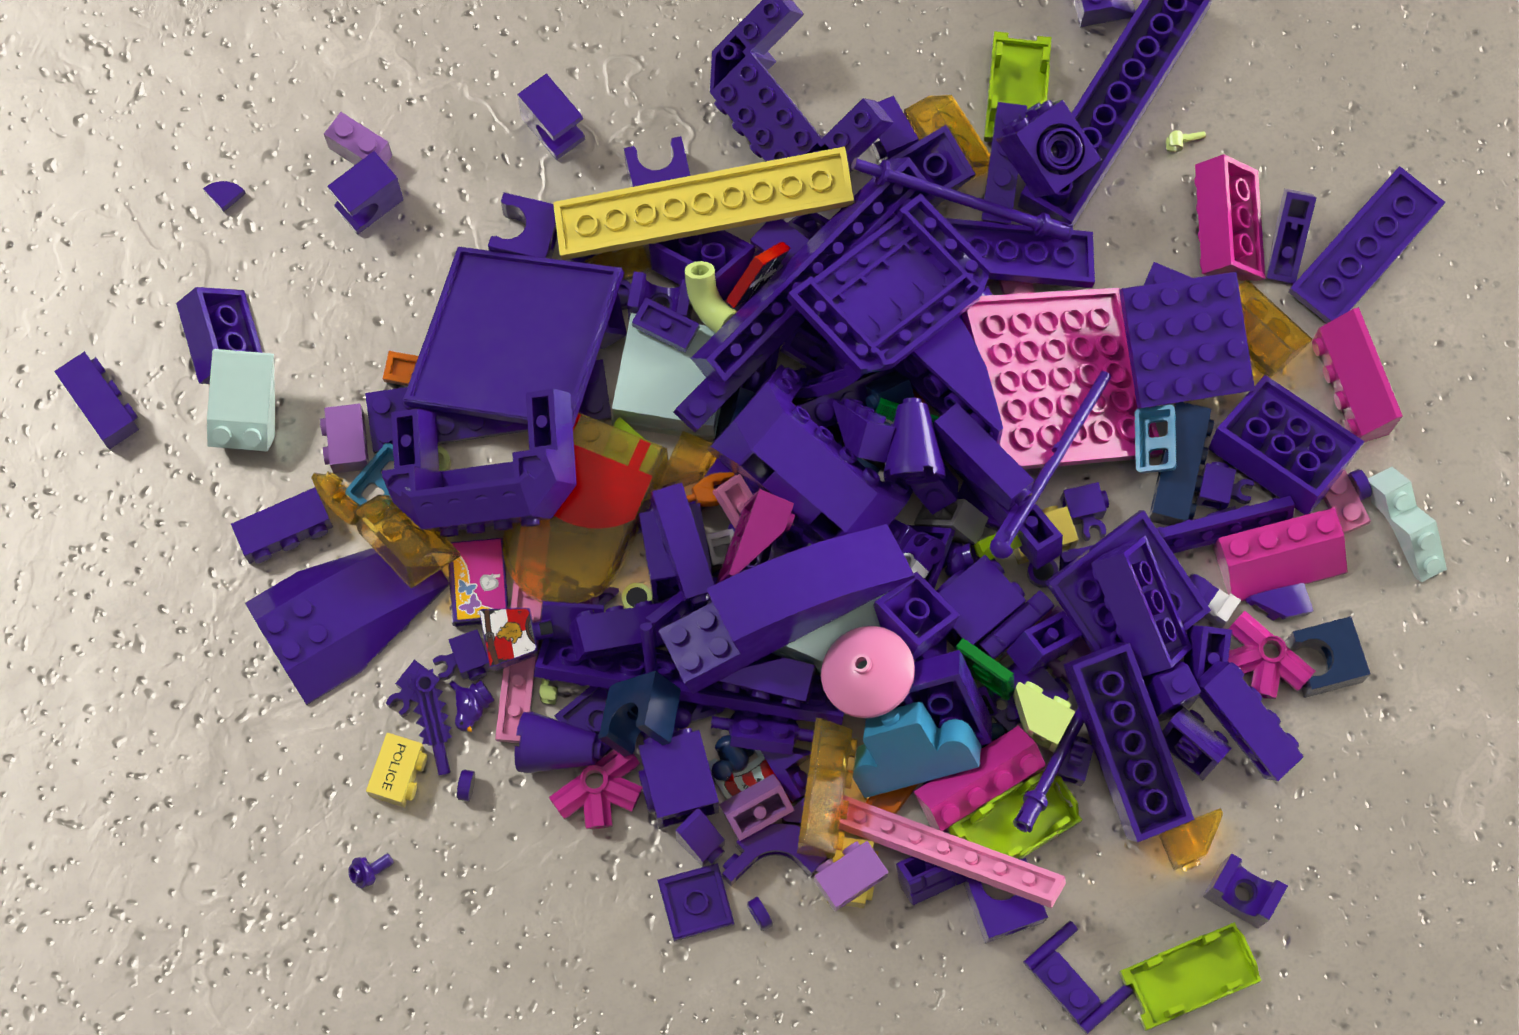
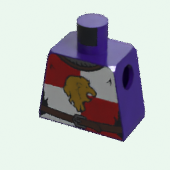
M530 608L479 610L489 667L492 672L539 655L537 640L554 637L551 619L533 622Z

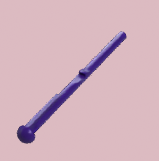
M1100 372L1059 442L1053 446L1052 452L1054 455L1044 465L1034 481L1031 490L1032 496L1022 506L1016 504L1012 507L991 541L990 551L996 558L1005 559L1013 553L1010 546L1110 381L1111 375L1108 372Z

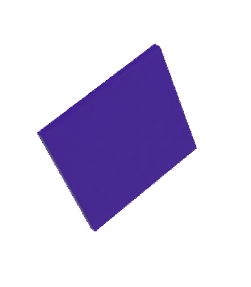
M458 247L403 402L406 406L528 424L526 392L557 389L571 393L572 423L574 427L624 276L622 268Z

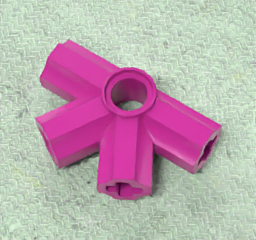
M1246 611L1230 626L1229 629L1232 630L1231 636L1243 646L1229 650L1228 662L1236 664L1244 674L1253 671L1251 686L1261 694L1262 698L1276 699L1280 677L1298 692L1316 672L1290 650L1282 638L1274 636ZM1266 644L1275 645L1278 648L1279 656L1277 658L1267 657L1264 654L1263 646Z
M613 750L596 762L595 765L586 767L579 776L552 794L549 799L564 820L584 807L586 829L613 827L611 803L633 812L638 802L642 786L623 779V777L641 764L634 753L624 757ZM593 773L600 774L603 777L602 785L596 789L589 788L586 785L587 777Z

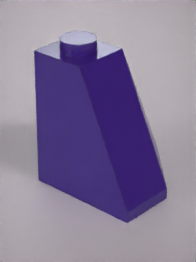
M1180 660L1170 669L1143 676L1159 722L1176 715L1184 707L1190 709L1202 693L1188 664Z

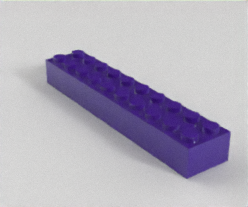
M1142 0L1072 111V115L1102 160L1056 194L1034 198L1028 187L1025 186L1020 194L1017 207L1033 216H1038L1041 213L1049 214L1052 219L1067 224L1070 223L1074 227L1208 12L1212 0Z

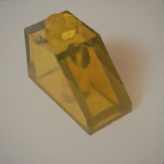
M683 431L658 481V489L682 483L683 487H686L703 479L717 459L707 450L712 443Z
M1221 808L1194 818L1195 820L1159 835L1173 870L1183 867L1184 872L1202 865L1200 860L1208 854L1223 816Z

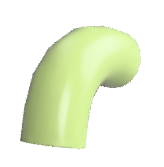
M699 261L686 266L685 283L693 309L701 321L716 333L738 311L728 306L721 298L716 287L715 269L712 264Z

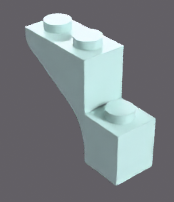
M1393 467L1368 478L1372 488L1371 503L1380 510L1391 525L1416 579L1423 582L1447 570L1437 522L1416 505L1411 481Z

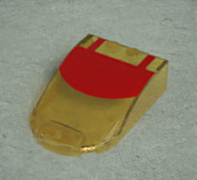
M578 413L573 427L577 485L551 519L540 520V525L533 527H522L521 523L512 524L513 529L504 531L502 543L503 556L507 570L514 583L526 595L541 603L543 601L580 603L593 597L596 598L607 590L618 576L641 526L639 513L649 509L652 491L658 489L669 465L667 448Z

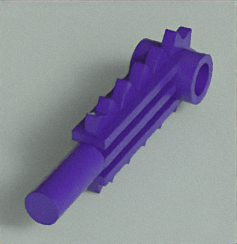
M419 667L417 673L409 674L411 682L407 686L415 691L410 700L418 703L413 712L421 715L415 724L424 727L418 736L423 738L422 744L432 745L438 775L448 774L451 771L444 742H448L447 740L452 737L449 733L452 727L443 724L449 715L441 712L446 703L438 700L443 691L435 688L440 679L434 676L433 669L425 671Z

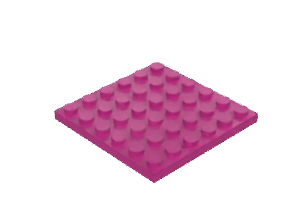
M1120 288L981 296L977 303L962 314L964 325L975 341L989 373L1004 427L1000 446L1023 469L1043 468L1054 455L1052 452L1053 446L1059 442L1101 371L1108 372L1111 375V379L1058 466L1136 459L1135 411L1137 403L1120 301ZM1151 423L1149 426V436L1151 438L1159 437L1156 423ZM1163 449L1152 451L1150 458L1162 455Z

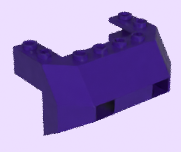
M782 364L762 384L744 409L707 449L736 475L741 474L746 484L755 492L761 489L794 503L791 513L795 517L792 524L803 529V534L814 543L885 524L889 526L907 504L913 493L910 485H906V480L897 478L896 484L886 482L885 480L882 482L876 471L870 467L863 466L849 448L839 445L828 429L815 424L805 409L791 403L804 383L800 381L799 375L793 369L785 368Z

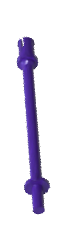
M855 158L852 163L853 170L874 176L875 183L878 186H883L887 180L1031 227L1035 235L1040 237L1047 235L1063 242H1068L1073 233L1072 224L1052 219L1049 214L1041 213L1038 216H1033L892 170L888 160H882L880 165Z
M1079 707L1036 788L1027 791L1023 797L1024 803L1017 817L1013 820V825L1020 831L1031 832L1040 812L1044 811L1048 806L1046 794L1084 724Z

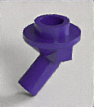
M388 853L369 864L366 857L354 858L348 869L349 878L358 888L373 885L376 880L375 875L393 865L394 861Z

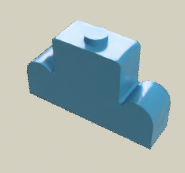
M915 702L894 708L892 711L878 717L866 718L863 736L864 744L856 749L852 776L863 796L868 798L978 768L980 766L981 744L968 723L952 719L944 722L941 728H937L922 702Z

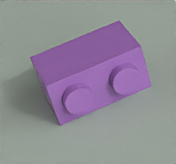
M342 112L339 113L324 133L328 148L354 165L373 151L378 154L385 164L392 157L388 141Z
M361 404L324 408L325 418H320L322 436H327L328 446L323 447L325 465L330 464L334 474L363 470L369 463L365 416Z
M774 774L719 804L739 841L795 811Z
M858 841L854 842L842 851L844 854L842 858L836 862L829 859L816 868L818 874L814 876V882L834 912L888 876V870L868 841L861 845Z

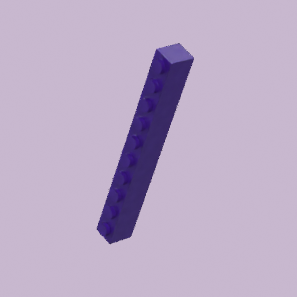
M909 157L890 160V169L926 180ZM875 177L854 195L855 203L841 208L691 357V360L708 381L725 382L797 310L787 299L788 293L810 276L815 278L872 235L916 190L887 180L883 186H878L875 183Z

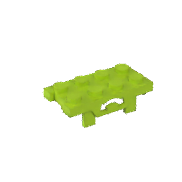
M994 31L983 142H992L998 102L1026 105L1027 109H1029L1036 103L1040 102L1042 104L1047 101L1052 37L1037 36L1036 41L1008 38L1009 33Z
M1043 770L1027 781L1015 785L985 803L975 812L951 825L947 830L951 835L1020 860L1079 824L1082 818L1079 815L1077 800L1062 778L1056 775L1046 794L1048 806L1044 811L1040 812L1032 831H1027L1026 833L1013 825V820L1017 817L1024 803L1023 797L1025 793L1036 788L1045 771Z
M1235 922L1208 934L1196 937L1118 972L1125 986L1130 985L1137 997L1143 1013L1138 1017L1145 1031L1262 981L1259 976L1256 960L1244 935L1237 928Z

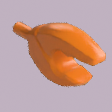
M718 472L704 477L692 487V494L687 495L688 502L695 501L696 504L700 503V507L720 505L712 492L714 486L728 481L735 476V473Z

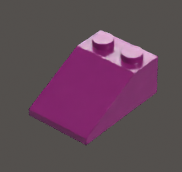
M759 489L744 504L715 584L738 574L775 539H780L784 531L788 532L795 517L791 513L794 503Z

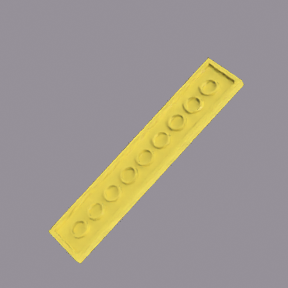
M845 147L556 201L553 202L560 257L562 260L843 208L855 202Z

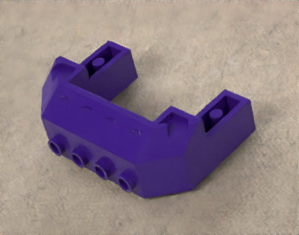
M762 0L712 50L710 94L716 100L714 102L715 106L723 114H728L733 121L732 127L741 136H745L751 143L749 147L752 152L760 158L763 157L765 161L845 147L851 173L854 171L852 169L853 160L866 151L894 123L877 101L863 98L825 136L820 135L768 72L777 62L768 51L795 25L804 13L793 0Z
M557 389L526 392L529 450L512 452V462L439 471L436 413L422 409L391 412L394 469L382 470V477L393 503L419 528L440 532V537L458 536V531L467 530L468 534L484 533L485 527L494 526V530L513 529L512 524L521 523L522 527L539 526L540 520L551 519L577 485L571 393Z

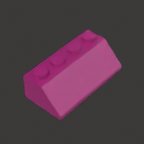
M1225 154L1195 164L1196 176L1194 181L1197 188L1196 210L1199 219L1198 239L1200 241V267L1202 274L1210 276L1237 272L1238 281H1261L1266 279L1258 170Z
M1359 307L1354 308L1321 326L1313 337L1312 346L1315 354L1321 357L1324 364L1323 374L1327 383H1331L1334 389L1335 405L1338 410H1342L1346 419L1344 421L1345 429L1363 441L1368 442L1389 435L1403 415Z
M1335 507L1218 538L1213 546L1227 593L1241 599L1240 602L1246 601V598L1251 595L1300 583L1309 584L1348 572L1345 537Z
M1017 726L981 749L980 766L978 768L931 780L915 790L914 793L930 827L948 833L947 829L951 825L975 812L985 803L1015 785L1025 782L1042 772L1046 764L1036 742Z

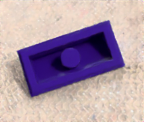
M543 601L541 621L551 619L554 637L552 638L572 640L568 626L577 617L576 615L588 610H594L595 614L603 613L604 605Z

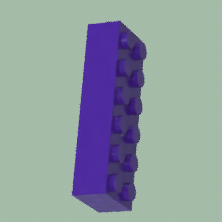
M1118 642L1064 663L1066 675L1126 838L1138 843L1195 820L1130 643Z

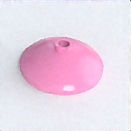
M878 626L855 628L840 636L827 651L821 668L822 686L828 699L843 713L857 718H874L892 711L908 695L915 676L914 659L907 644L893 631ZM867 661L865 668L858 669L860 662Z

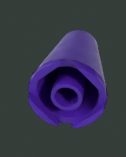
M920 398L903 399V403L897 405L893 423L895 430L883 472L884 480L896 484L897 478L906 480V485L939 482V477L942 479L946 478V471L929 407L926 403H922Z
M533 711L523 712L519 720L516 736H521L520 744L515 746L514 751L515 766L518 772L527 774L591 766L596 764L597 759H602L604 742L598 739L599 736L596 733Z

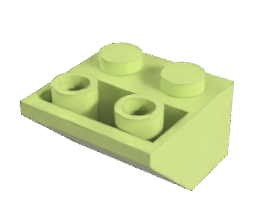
M1029 681L1025 685L1018 682L1013 698L1024 731L1036 744L1054 753L1075 711L1070 709L1071 704L1058 696L1051 699L1043 695V689Z

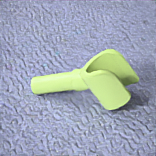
M1177 130L1173 131L1166 139V150L1169 152L1181 151L1183 149V142L1204 139L1206 134L1204 131L1191 134H1183Z
M542 678L539 690L540 700L542 703L555 705L558 687L549 686L550 681Z

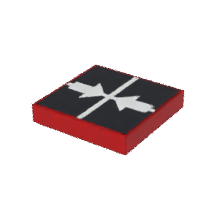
M780 242L755 256L727 297L726 302L735 308L752 298L770 280L791 248L786 243Z

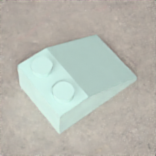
M213 349L207 411V447L268 451L275 438L274 354Z

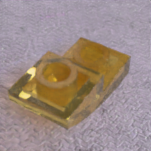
M644 245L621 249L617 252H604L584 261L588 264L622 268L624 280L632 279L634 271L645 274L653 271Z
M329 471L326 474L313 473L311 479L314 486L329 508L349 525L362 526L367 515L359 510L361 506L358 503L347 498L345 494L347 487L342 485L343 479Z

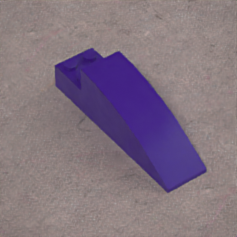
M959 316L894 366L892 370L898 371L907 377L912 388L940 415H943L958 403L1000 445L1004 427L989 373L975 341Z
M885 524L827 539L792 551L706 588L712 600L711 603L660 629L659 633L684 684L694 694L915 578V575L890 528Z

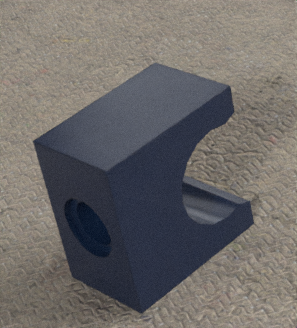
M1351 616L1293 631L1285 640L1287 647L1292 651L1300 648L1315 649L1323 656L1326 663L1325 674L1311 677L1302 686L1304 698L1363 683L1371 675Z
M656 670L610 686L598 739L624 757L633 754L636 739L641 731L662 746L670 744L681 689Z

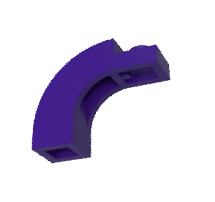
M770 824L747 838L736 841V848L742 854L738 856L735 853L724 863L723 867L726 870L722 873V878L732 886L757 861L764 857L775 855L791 859L812 877L817 872L816 868L833 856L834 850L819 836L805 828L791 824Z

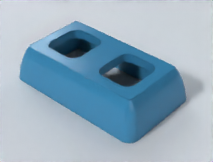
M1173 405L1136 409L1135 457L1136 470L1145 474L1176 469V417ZM1166 421L1168 423L1167 435L1151 438L1149 436L1150 424ZM1168 450V462L1166 464L1150 465V453L1152 451Z
M389 442L383 445L345 490V494L374 516L378 515L391 499L381 473L388 462L394 461L393 444ZM370 484H375L384 491V496L377 504H371L362 497V493Z

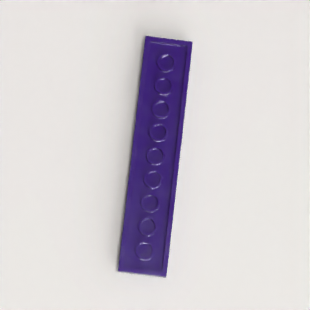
M554 638L543 639L534 671V677L544 678L549 681L557 680L575 683L580 686L588 685L606 688L608 690L615 683L646 674L643 650L577 661L572 640ZM655 649L658 673L681 689L679 698L681 701L724 707L731 710L755 712L762 715L786 717L793 720L817 722L824 725L842 726L844 713L836 708L828 699L822 686L821 675L815 676L809 704L801 703L800 708L781 704L782 698L770 696L769 701L751 697L752 691L740 689L739 694L721 690L722 684L717 682L692 694L680 677L669 651Z

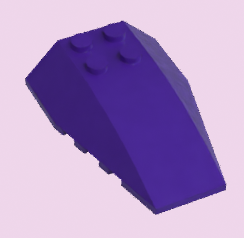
M415 534L298 571L245 604L306 705L361 673L368 666L367 664L377 654L379 655L388 646L387 644L399 632H402L419 612L422 613L449 586V582L420 535Z

